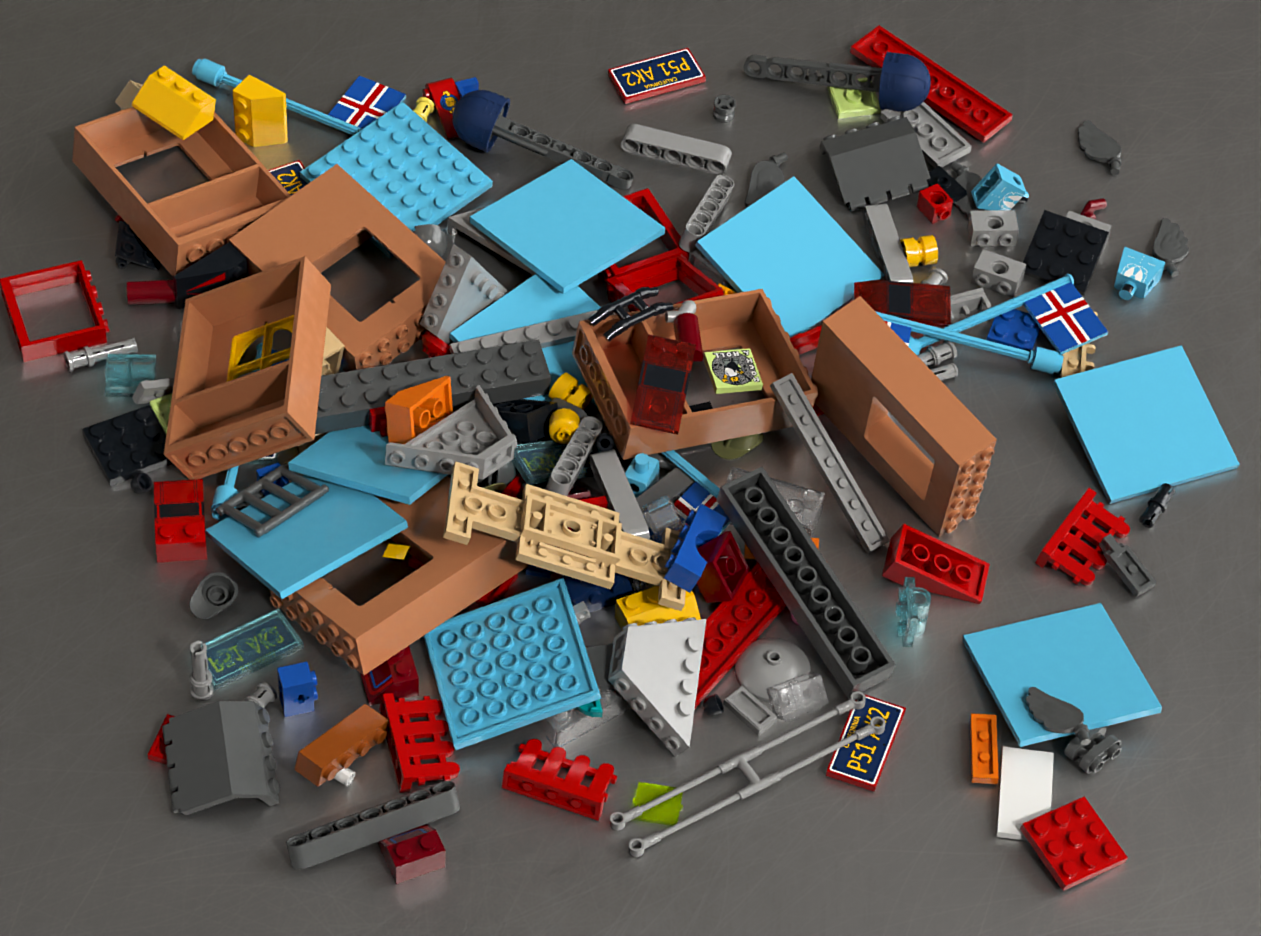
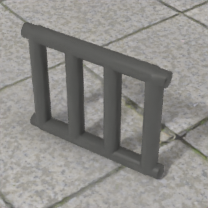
M285 463L216 508V512L219 515L226 514L254 530L255 535L259 538L329 492V488L325 484L319 486L300 474L290 471L288 464ZM283 476L310 491V493L303 498H299L273 482ZM265 489L291 505L280 511L254 496V494ZM245 501L272 518L261 524L234 507Z

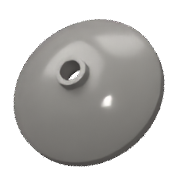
M762 638L754 641L742 653L735 664V674L740 686L746 688L757 699L766 702H783L795 698L806 688L811 673L810 663L805 653L795 644L780 638Z

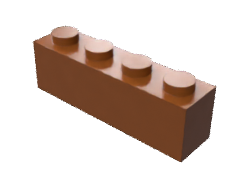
M367 704L362 705L298 752L295 771L317 787L326 781H331L343 768L347 769L355 759L365 756L370 748L376 744H381L385 740L389 720Z

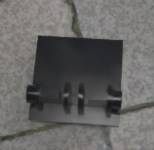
M119 221L115 250L117 266L119 268H126L130 262L158 271L160 261L133 232L129 224L127 225L126 222Z

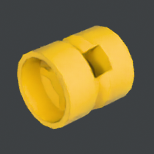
M933 235L920 236L917 241L913 237L900 239L909 267H917L919 263L923 266L937 264L938 248Z
M565 372L557 379L548 395L550 399L560 398L582 410L588 407L593 398L589 388L584 384L578 385V380L568 372Z

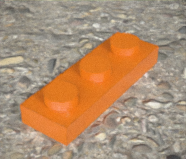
M971 713L972 783L997 784L999 777L996 715Z

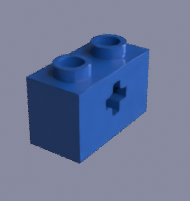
M308 662L277 668L278 693L284 717L315 711L314 701L318 700L316 690L317 677L314 670L310 671Z

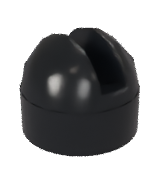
M140 473L132 478L130 486L136 493H145L151 490L152 480L148 474Z
M717 694L711 695L704 700L703 707L707 715L716 716L724 712L722 701Z

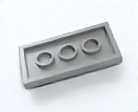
M925 102L908 111L902 112L888 109L881 111L880 118L885 123H887L888 119L895 116H900V119L907 117L917 134L924 159L934 168L938 166L944 167L971 152L972 146Z

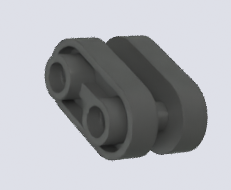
M1105 727L1090 729L1088 734L1091 740L1090 744L1083 746L1079 738L1075 737L1067 745L1064 754L1072 761L1081 758L1079 767L1087 774L1097 773L1107 760H1113L1120 754L1122 742L1114 734L1105 738L1104 735L1107 730Z

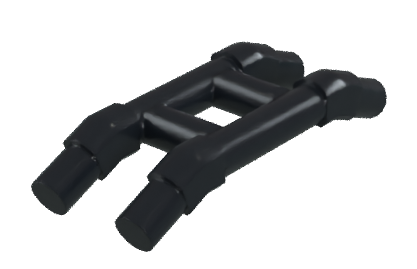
M641 287L634 293L611 304L608 303L602 306L588 321L594 327L600 321L615 313L621 320L603 334V337L609 342L617 335L619 336L628 330V328L652 316L672 311L674 306L671 302H657L649 307L643 299L657 296L659 294L658 288ZM633 303L640 312L630 316L624 310V307Z

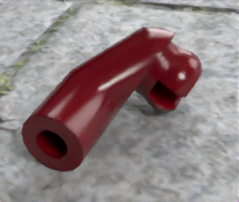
M1104 198L1089 200L1080 215L1096 219L1094 212L1105 209L1107 206L1106 200Z

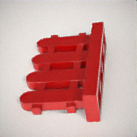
M1091 488L1087 489L1035 561L1042 568L1049 561L1053 564L1051 568L1056 571L1058 568L1074 578L1073 583L1078 585L1080 582L1085 586L1091 585L1095 580V574L1089 568L1092 566L1097 570H1101L1107 563L1106 558L1101 554L1103 550L1099 546L1102 539L1109 534L1125 538L1130 532V527L1124 522V517L1121 515L1119 518L1103 508L1105 504L1102 502L1097 504L1093 501L1097 493ZM1084 514V515H1086L1088 518H1087V519H1084V518L1082 517V515ZM1095 521L1096 523L1107 529L1109 532L1105 533L1104 531L1093 525L1092 522ZM1073 530L1076 532V534L1073 535L1070 533V531ZM1084 537L1085 539L1096 545L1097 548H1092L1091 546L1080 540V538ZM1062 546L1065 549L1061 551L1058 547ZM1071 552L1086 563L1082 565L1068 554Z
M393 693L383 694L379 711L382 716L389 720L386 729V740L399 793L410 792L412 782H417L418 786L425 785V781H451V779H455L459 774L460 767L455 762L446 761V758L453 755L454 745L450 741H441L440 738L447 735L448 723L444 720L435 719V716H439L443 711L442 702L438 699H430V696H423V700L405 701V698H398L397 702H395ZM427 717L428 721L410 722V718ZM432 738L433 742L416 743L415 739ZM438 759V763L421 764L420 760Z
M530 739L526 745L521 743L518 751L521 753L517 762L511 761L504 769L502 788L599 821L603 812L604 802L606 803L608 799V793L605 792L610 783L615 785L617 781L613 765L603 763L598 769L590 767V759L585 755H579L572 761L566 759V751L562 747H554L548 753L542 751V742L538 739ZM537 759L545 761L541 771L533 768ZM561 767L570 769L565 779L557 776ZM585 775L593 777L589 787L581 785Z

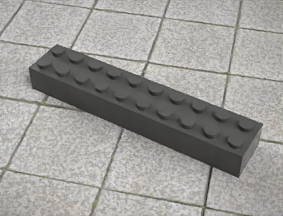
M538 339L321 376L315 434L369 425V409L384 407L385 402L401 390L444 376H450L453 411L460 409L475 399V390L478 385H480L485 394H488L492 404L547 395L550 390L551 375L540 341Z
M763 466L721 486L717 502L847 698H851V694L856 691L863 692L890 678L896 664Z

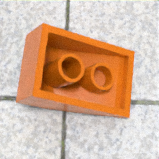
M444 376L401 390L385 402L389 443L406 444L453 413L450 376Z

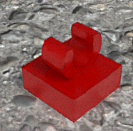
M385 406L369 409L371 432L380 431L381 437L388 436Z

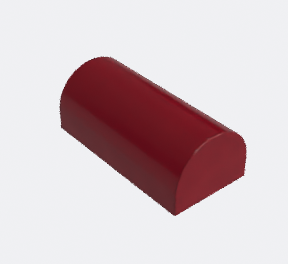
M174 280L127 282L128 305L175 303Z
M692 313L680 314L675 318L673 324L678 361L702 362L703 349L698 317Z

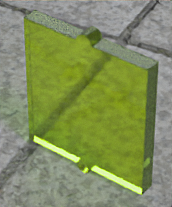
M639 782L636 797L633 798L634 807H640L677 787ZM683 792L642 812V815L633 820L670 826L677 824L679 813L683 810V805L681 804Z

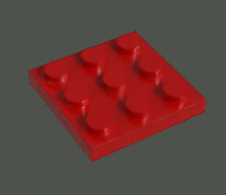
M1085 796L1027 821L1020 827L1021 832L1062 891L1122 865L1128 859Z

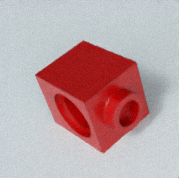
M938 183L919 191L917 208L932 224L951 216L953 200Z

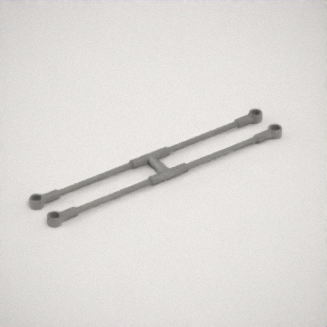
M856 691L851 694L849 700L835 706L833 710L759 747L755 746L721 763L717 768L640 807L636 806L624 813L614 812L610 816V826L613 830H622L627 822L642 815V812L720 773L724 774L739 767L751 783L750 785L659 833L655 832L643 839H632L629 842V853L634 857H639L643 855L644 849L660 842L662 838L739 799L743 800L780 781L782 777L855 740L859 741L871 734H882L885 731V720L880 716L873 717L870 724L854 731L853 735L780 772L776 771L761 779L748 764V761L760 756L762 752L835 715H841L853 708L857 710L862 709L865 706L866 696L864 693ZM634 846H639L640 848H639V849H634L633 847H634Z

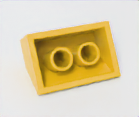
M164 65L148 76L134 98L132 107L180 139L185 140L213 120L216 99Z
M248 75L233 89L236 136L243 143L252 147L285 144L288 141L286 93Z
M654 586L617 599L615 619L622 631L624 626L632 623H637V626H641L652 621L661 624L672 619H676L677 622L695 617L696 620H701L694 593L686 591L685 606L682 611L659 605V586Z

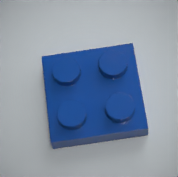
M1013 309L994 318L986 340L1030 351L1033 350L1041 329L1030 313Z

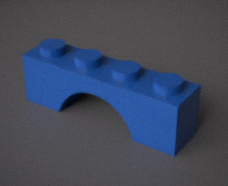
M702 503L696 511L691 510L685 520L686 524L678 535L680 539L676 541L671 550L674 555H670L664 566L668 569L664 579L690 593L700 579L707 564V561L699 554L696 546H702L716 538L721 532L726 517Z

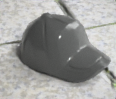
M214 572L207 575L191 596L189 607L192 614L199 619H208L228 609L238 595V585L222 572Z

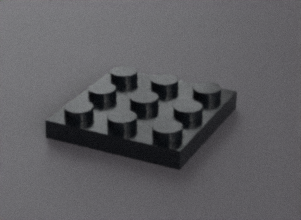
M1044 210L1023 261L1026 264L1024 275L1050 283L1064 277L1065 274H1070L1074 279L1073 285L1081 295H1085L1108 239L1109 232Z
M150 405L82 429L83 436L110 486L132 479L137 474L149 473L173 464L164 455L166 434Z

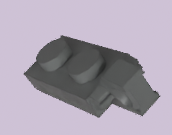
M1111 534L1102 539L1099 546L1104 552V557L1135 597L1156 585V580L1128 545L1119 544Z

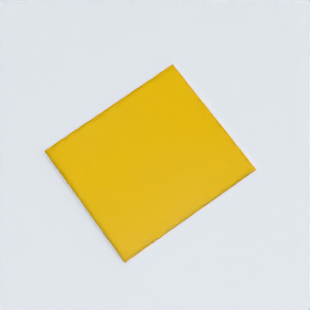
M389 543L382 557L404 560L410 546Z

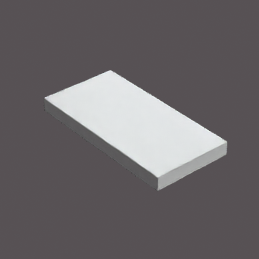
M1003 746L996 837L1028 841L1020 830L1021 825L1051 811L1054 753Z

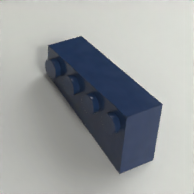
M615 573L614 584L611 589L565 575L556 579L564 578L572 605L574 606L584 601L590 613L614 605L617 599L634 594L629 578Z

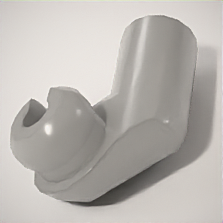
M685 300L678 311H666V323H674L675 318L683 313L695 314L697 309L695 302Z

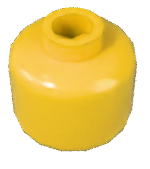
M566 408L558 409L552 413L549 419L548 432L553 441L559 444L569 443L580 424L578 414Z

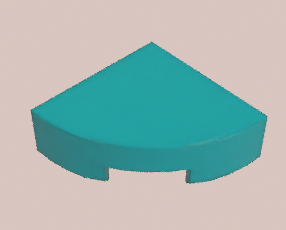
M600 699L576 707L580 712L591 717H602L603 714Z

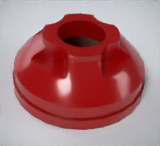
M424 331L422 335L423 352L435 356L436 353L451 354L448 344L430 331Z

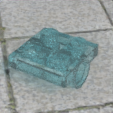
M108 354L105 367L106 397H133L140 382L155 380L156 355Z
M905 577L903 587H899L898 591L899 602H896V617H900V622L897 625V635L902 637L903 647H913L914 637L921 636L925 632L931 604V594L926 589L915 586V577Z

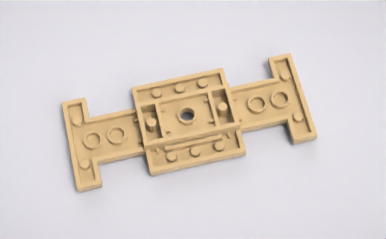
M455 461L451 473L443 538L467 545L473 528L517 542L515 560L607 589L612 588L615 573L659 586L658 604L682 611L685 606L686 590L664 579L668 570L664 566L670 555H674L671 550L676 541L680 539L678 537L679 531L665 528L662 533V544L621 531L622 523H619V512L533 485H525L522 500L477 486L479 469Z

